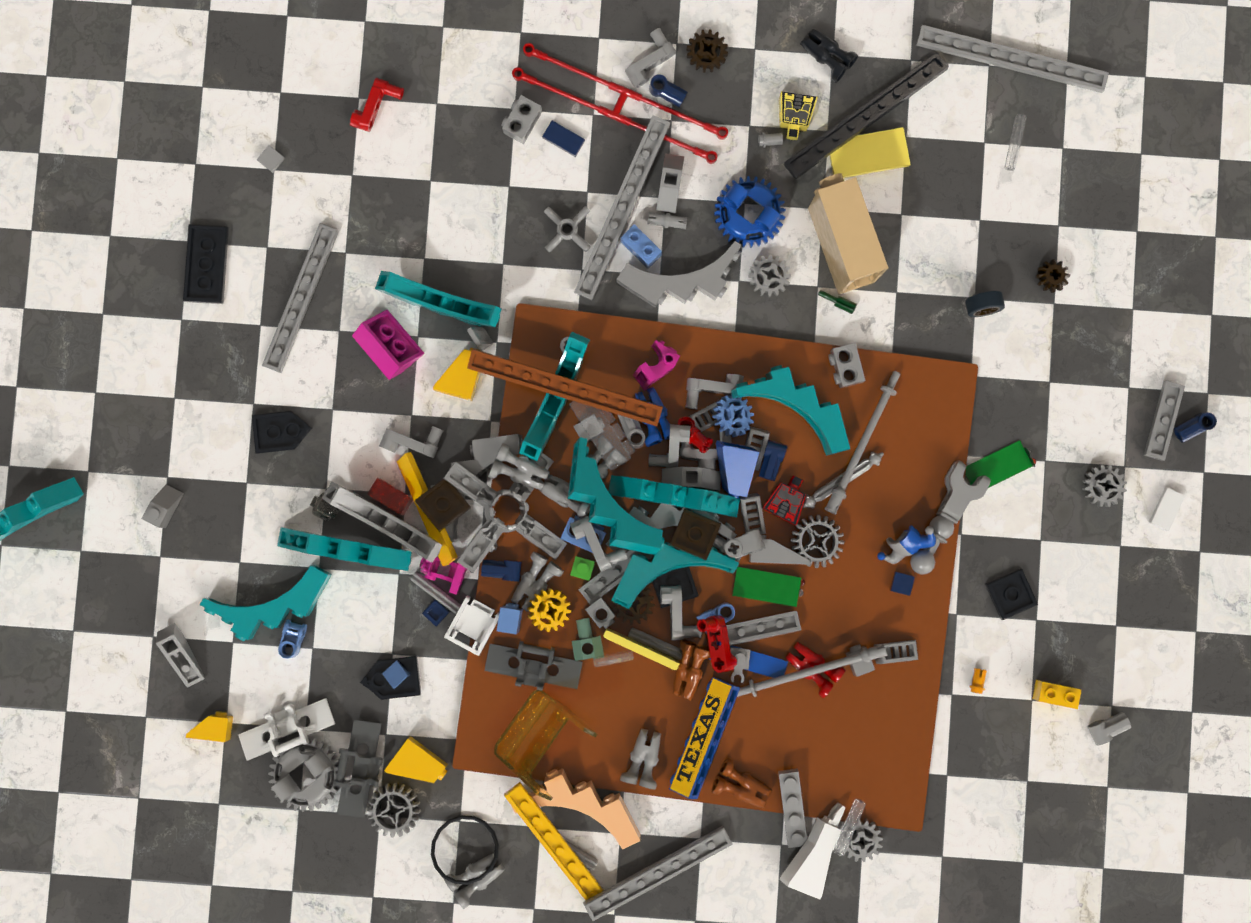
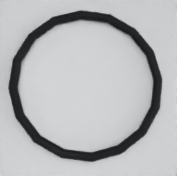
M460 815L449 819L437 830L432 840L431 858L434 868L444 879L454 884L469 885L480 881L492 871L498 859L499 843L495 831L486 821L476 816ZM461 819L475 820L483 824L491 833L495 844L494 858L489 868L479 877L471 880H455L445 875L438 866L435 857V844L441 831L450 823Z

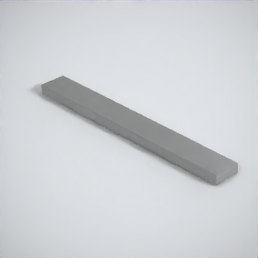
M323 223L319 224L263 361V367L282 373L338 235V229Z
M721 826L584 901L583 904L592 921H595L733 844L725 828Z

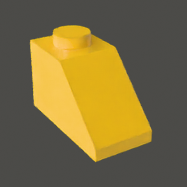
M216 711L215 714L208 716L186 733V738L227 742L231 738L233 716H227V712Z

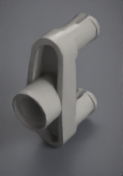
M725 431L720 432V441L732 443L731 435L725 436ZM681 442L679 457L698 461V467L716 470L715 460H718L717 449H709L706 453H701L699 449L693 448V444Z

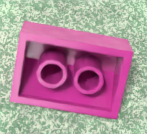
M388 309L362 322L352 335L389 380L404 372L424 355L421 348Z

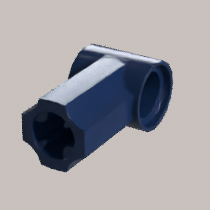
M661 74L653 76L649 85L651 95L661 97L679 108L688 93L667 81L666 77ZM661 83L663 88L657 89L653 84Z
M1199 413L1192 419L1174 427V433L1177 439L1183 443L1206 430L1213 429L1217 424V419L1212 413ZM1203 417H1206L1208 420L1206 426L1202 425L1201 420Z
M768 439L759 477L775 481L780 463L784 459L787 445Z
M483 559L481 576L519 582L522 562Z

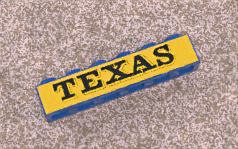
M712 677V680L707 684V693L699 705L700 711L698 716L692 723L693 729L685 741V749L678 759L677 770L670 779L671 785L669 789L688 799H697L740 690V687Z

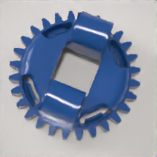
M747 176L745 182L742 177L739 178V183L732 180V187L727 184V192L721 190L720 194L723 197H717V201L721 204H715V208L719 209V211L714 212V216H719L715 223H721L718 230H725L723 237L727 234L730 235L729 242L733 238L738 243L741 241L743 248L746 243H749L750 248H752L754 242L760 247L761 240L767 244V237L773 240L774 235L772 232L778 234L779 230L776 227L781 228L783 226L779 220L785 219V216L780 215V213L786 211V209L780 208L785 202L778 201L782 195H775L777 188L771 190V182L767 185H764L765 179H762L760 183L757 182L756 176L753 181L750 180L749 176ZM747 196L764 207L754 224L736 213ZM724 206H725L726 209H727V215H728V222H726V223H725V221H726L725 211H723V210H724ZM757 232L763 233L760 237L759 235L749 236V238L746 239L747 234H753Z

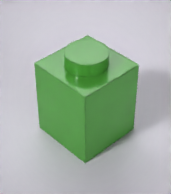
M576 556L571 576L590 581L595 561Z

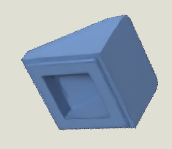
M398 660L382 673L393 689L410 675Z

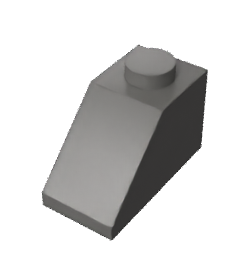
M166 484L150 501L141 519L158 528H166L184 493Z

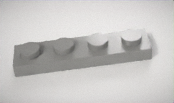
M1167 380L1163 381L1143 456L1165 461L1183 396L1184 385Z
M629 550L626 552L628 559L611 565L612 568L600 572L578 590L591 605L620 583L633 554L645 556L648 560L653 556Z
M797 611L726 625L730 646L801 631Z
M798 769L778 771L788 848L801 847L807 840L799 771Z

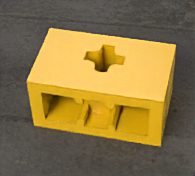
M1036 680L1032 699L1078 709L1081 689Z

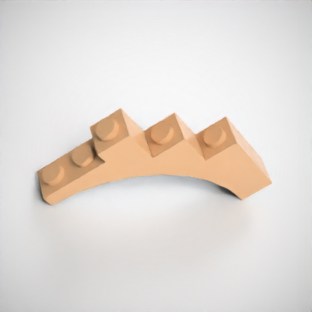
M563 768L560 770L553 769L548 772L544 780L545 786L540 784L529 793L539 807H565L591 816L615 837L622 849L640 841L641 834L620 793L616 795L609 794L602 801L592 781L587 783L585 781L580 782L573 789Z

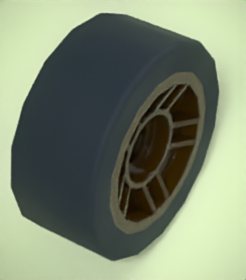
M1000 291L979 293L965 300L967 313L970 317L992 315L1005 308L1003 295Z

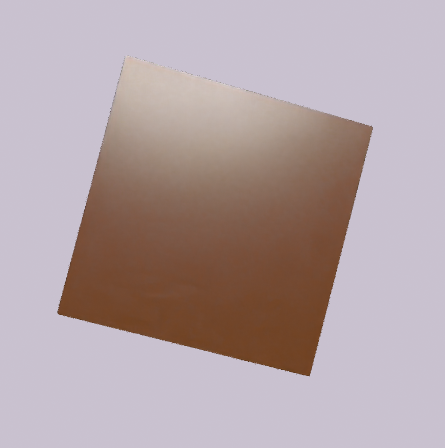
M517 304L509 360L555 373L563 355L560 343L563 338L569 337L570 333L574 332L590 339L576 380L636 398L635 393L642 391L647 402L650 403L651 400H649L647 389L645 391L642 389L633 374L645 362L648 366L658 364V355L651 347L654 341L660 342L662 340L665 342L664 346L675 349L680 356L671 372L649 387H654L664 407L667 408L668 415L666 418L670 424L677 425L680 418L689 417L726 396L725 394L701 391L699 392L697 409L685 408L688 392L686 390L687 378L725 382L726 374H737L744 376L743 382H747L750 385L755 383L754 380L766 377L765 374L769 373L772 367L782 365L783 368H790L794 386L805 383L807 387L814 385L819 405L826 402H831V405L838 403L850 449L826 456L822 443L814 429L793 409L778 401L763 397H742V401L748 400L747 406H752L749 410L750 413H754V416L750 417L754 423L749 426L769 431V440L787 445V450L783 461L780 463L775 481L759 477L760 469L759 471L754 470L748 494L758 493L762 506L780 482L788 485L792 476L803 480L798 491L813 496L815 491L844 473L883 394V391L880 389L881 386H887L893 371L899 372L901 375L893 389L897 394L890 396L859 460L861 462L864 459H869L871 452H883L884 455L881 458L880 465L873 464L868 471L848 483L845 489L846 499L842 500L837 514H832L825 510L831 495L822 501L816 502L815 508L806 507L801 510L797 524H800L802 527L804 525L801 520L805 519L809 523L808 516L811 515L814 521H816V515L821 516V521L824 516H827V523L831 520L835 521V524L832 526L833 528L840 526L836 533H843L844 536L838 537V541L842 540L844 544H838V547L842 548L843 552H835L839 555V558L836 559L832 556L833 564L826 560V567H822L821 562H819L818 568L814 567V562H812L810 567L805 564L749 562V554L741 557L738 567L800 577L802 582L800 584L797 607L732 596L737 569L732 574L718 568L689 566L698 597L682 602L683 626L697 625L699 620L696 617L724 602L732 604L735 610L734 618L725 623L726 625L797 611L801 631L736 644L734 646L750 649L751 651L786 661L788 660L785 657L791 652L802 661L805 657L793 648L799 642L815 653L821 654L825 659V663L845 658V653L849 652V648L860 644L861 647L864 646L868 649L874 647V644L916 640L918 660L876 664L875 659H873L872 662L875 670L858 677L853 675L850 665L842 666L846 671L837 683L833 682L824 672H821L819 674L834 684L832 690L824 699L818 694V685L812 679L808 680L806 678L759 690L756 697L752 693L737 697L697 799H688L669 789L671 785L670 779L677 770L678 759L684 752L685 741L691 734L693 729L692 723L698 716L700 711L699 705L705 698L709 681L712 680V677H715L741 688L750 685L749 680L751 679L754 683H759L772 679V677L743 669L744 682L741 683L740 675H735L734 682H732L731 674L734 670L717 673L712 668L711 660L705 659L701 665L703 675L693 700L684 699V692L680 697L674 695L673 688L676 670L604 638L603 635L606 630L604 626L599 628L585 610L590 604L578 589L589 582V580L571 576L575 557L578 556L595 561L590 580L597 576L601 571L592 552L564 541L567 545L557 559L554 560L516 530L503 532L497 540V549L493 552L489 551L484 560L522 562L521 581V576L525 572H529L532 567L533 561L530 556L533 551L543 555L548 561L539 571L536 581L542 576L550 561L563 569L562 576H553L547 582L546 593L551 588L554 592L556 590L560 591V595L564 594L567 597L565 601L570 602V605L566 608L571 610V613H566L569 620L562 621L564 623L563 627L557 625V631L552 627L550 632H547L545 627L541 631L538 629V625L534 626L532 624L534 619L528 618V615L532 612H527L522 608L526 598L529 597L524 593V597L517 603L519 608L523 609L519 633L498 632L497 622L480 656L468 651L452 764L453 768L544 781L545 776H547L546 774L551 770L563 768L571 785H577L583 781L586 783L592 781L594 787L598 789L783 813L778 771L798 769L805 817L823 819L824 816L828 817L830 810L837 803L845 806L840 820L842 822L852 820L853 823H856L858 817L863 822L867 818L869 824L873 821L879 827L920 832L923 828L960 520L957 524H954V532L946 539L947 543L939 544L933 555L936 562L935 567L928 574L921 575L912 569L910 564L911 556H906L900 562L891 564L885 560H879L877 555L879 552L890 555L893 549L888 545L886 539L892 538L897 540L904 530H909L911 525L921 535H926L925 529L930 525L932 519L937 517L936 513L947 493L945 475L951 465L957 460L967 465L978 365L857 348L866 381L840 388L839 384L836 385L833 373L836 372L834 365H830L828 357L833 348L840 347L837 345L530 304ZM845 352L839 353V359L846 362L848 360L847 354ZM845 371L844 378L850 381L853 379V374L850 371ZM506 381L498 437L520 434L523 441L540 409L546 392ZM567 399L557 419L554 431L542 452L554 461L548 469L550 475L570 483L574 444L580 438L573 426L595 415L596 418L600 417L604 423V433L587 443V446H589L588 455H593L599 446L598 439L604 436L614 448L599 460L598 465L602 464L614 449H617L628 460L624 465L615 464L608 469L606 478L602 479L606 489L609 490L611 475L662 482V469L666 467H649V454L667 455L669 453V440L664 439L660 423H658L657 429L663 440L654 446L647 447L644 444L643 447L635 449L628 443L618 414ZM708 410V413L712 421H714V418L712 417L710 410ZM701 414V417H702V419H703L705 425H707V422H706V420H705L703 414ZM639 421V424L642 428L643 433L645 434L646 439L648 436V427L643 422ZM713 425L701 432L707 438L713 439L712 446L708 447V449H716V441H720V425ZM749 430L745 431L746 434L732 437L731 435L732 443L745 446ZM635 434L632 436L631 441L635 444L640 443L642 437L639 434ZM753 434L754 438L763 439L762 436ZM751 442L750 444L752 446L761 447V444H757L754 442ZM679 457L678 467H698V461ZM715 460V471H720L719 462ZM502 461V463L506 464L507 466H510L512 468H518L512 463ZM965 469L964 474H963L964 481H965L966 469ZM499 474L496 478L492 479L491 488L496 492L502 489L509 490L514 482L510 479V476ZM720 483V492L718 493L728 495V493L724 489H722V483ZM534 488L525 501L529 505L527 514L559 538H561L569 518L574 519L575 515L577 516V513L571 508L560 506L542 494L539 489ZM611 495L628 514L633 507L638 509L640 506L649 513L647 517L651 518L660 506V503ZM500 496L496 504L492 506L496 511L494 518H499L505 522L504 525L506 526L513 525L520 515L519 504L510 496ZM755 501L747 502V503H745V504H746V505L755 504ZM740 503L737 517L717 514L720 517L718 521L722 524L727 522L735 528L734 533L737 534L735 538L745 534ZM757 509L747 510V513L756 512ZM762 509L766 534L761 535H766V539H772L792 550L791 547L797 545V542L790 541L792 538L797 539V536L793 535L792 531L799 532L800 530L796 528V525H792ZM758 517L748 518V521L758 520ZM597 524L604 527L603 532L606 535L601 547L604 553L609 554L613 552L606 545L610 539L611 527ZM760 524L749 526V529L759 528ZM821 525L811 526L820 535L828 531V529ZM677 526L661 529L663 530L664 544L665 542H671ZM570 527V533H571L573 536H575L574 533H573V531H572V528ZM807 531L804 532L802 537L803 547L809 542ZM717 533V535H719V536L722 537L723 539H725V540L727 539V538L723 537L722 535H720L719 533ZM814 536L815 542L812 545L821 547L820 541L824 537L817 538V536ZM832 536L825 543L828 553L833 544ZM816 548L806 552L814 558L823 557L822 553ZM481 562L475 600L494 609L492 618L495 619L496 614L500 613V607L506 606L507 603H513L511 599L520 581L502 580V578L481 576ZM894 572L915 577L910 596L890 591ZM653 582L644 588L645 591L651 590L648 595L654 596V599L650 600V603L655 604V607H650L653 613L646 614L647 621L641 618V624L634 620L633 624L630 625L629 619L622 622L623 616H615L613 618L615 622L607 627L627 637L631 628H635L680 648L681 640H671L670 606L660 607ZM619 584L602 596L615 615L619 611L613 610L617 603H613L611 599ZM640 592L637 596L643 597L645 595ZM550 598L552 602H559L556 598ZM634 600L631 605L635 612H637L636 608L639 600ZM647 603L642 604L639 609L640 614L645 611ZM725 606L721 609L720 614L723 617H728L731 615L732 610L730 607ZM598 609L596 611V616L600 620L605 619L608 615L605 609ZM628 609L622 610L625 614L634 616L632 611ZM540 618L541 621L548 622L546 618ZM589 618L592 636H601L604 656L577 660L583 662L578 689L544 683L543 691L537 690V687L524 684L519 687L515 686L517 677L484 671L490 643L518 649L520 641H523L524 644L548 649L553 647L555 648L554 656L575 660L571 641L579 639L576 620ZM704 631L701 638H684V640L697 643V646L709 647L708 637ZM470 638L469 646L472 647L476 640ZM585 643L582 646L583 652L591 653L593 645ZM906 645L907 657L910 656L908 645ZM898 646V648H899V657H902V656H901V648H900V646ZM890 647L891 658H893V650ZM527 652L522 653V658L548 663L549 657ZM694 653L692 654L690 659V668L693 664ZM516 657L509 659L510 667H519L520 662ZM789 661L785 675L798 671ZM552 664L548 666L547 672L551 676H555L558 674L559 668ZM641 728L648 730L647 741H645L647 746L651 745L650 740L653 737L654 731L661 733L658 753L659 761L652 769V777L657 783L656 790L639 785L644 770V761L640 765L637 784L620 781L621 774L628 772L633 761H631L630 753L634 749ZM726 759L734 762V769L739 773H750L753 778L772 789L770 796L760 794L759 791L755 795L767 802L764 808L742 800L737 801L732 793L728 791H722L719 795L712 793V786L717 776L740 786L737 781L719 774V770Z

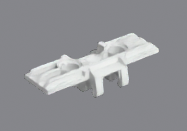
M327 698L298 710L290 703L284 706V710L275 714L271 712L264 714V718L268 720L267 723L243 732L238 736L247 761L270 751L274 757L280 755L279 753L301 744H308L309 735L335 725V721ZM308 716L310 724L304 728L301 726L300 721L302 717ZM269 731L270 739L267 743L264 740V735ZM299 732V737L279 745L278 739Z

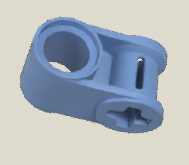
M724 602L701 613L696 618L700 620L714 615L722 616L720 611L723 607L727 606L732 610L730 616L723 617L725 623L734 618L735 610L732 604Z
M289 619L286 620L278 647L281 657L289 659L299 654L306 634L307 624L300 625L292 623ZM288 644L293 647L291 655L285 652V647Z

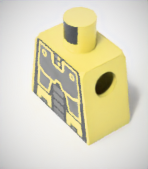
M781 91L779 96L780 128L788 129L787 139L798 140L799 131H807L816 105V96Z

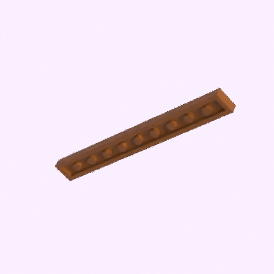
M472 349L467 369L654 426H658L663 406L476 349Z

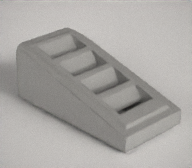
M470 327L467 329L479 350L483 351L493 344L484 328Z
M716 402L689 416L694 420L695 426L701 432L712 427L717 422L715 418L712 421L708 410H710L712 416L716 415L717 412L713 410L714 407L718 406ZM701 414H703V416H704V418H705V420H706V422H707V425H705V423H704V421H703V419H702V417H701Z
M750 426L745 446L753 447L760 452L755 470L759 471L770 433L769 431ZM753 434L762 436L763 439L754 438ZM751 442H754L757 444H761V447L752 446L750 444Z
M753 493L748 494L747 497L740 496V508L745 533L759 529L760 534H766L760 495ZM755 501V504H750V505H746V504H745V503H747V502ZM757 509L756 512L747 513V510ZM758 517V520L748 521V518ZM760 524L759 528L749 529V526Z
M916 640L874 644V647L884 644L888 656L875 659L876 664L918 660ZM906 645L909 646V657H907ZM898 646H900V648H901V656H902V657H899V648H898ZM890 647L893 650V658H891Z

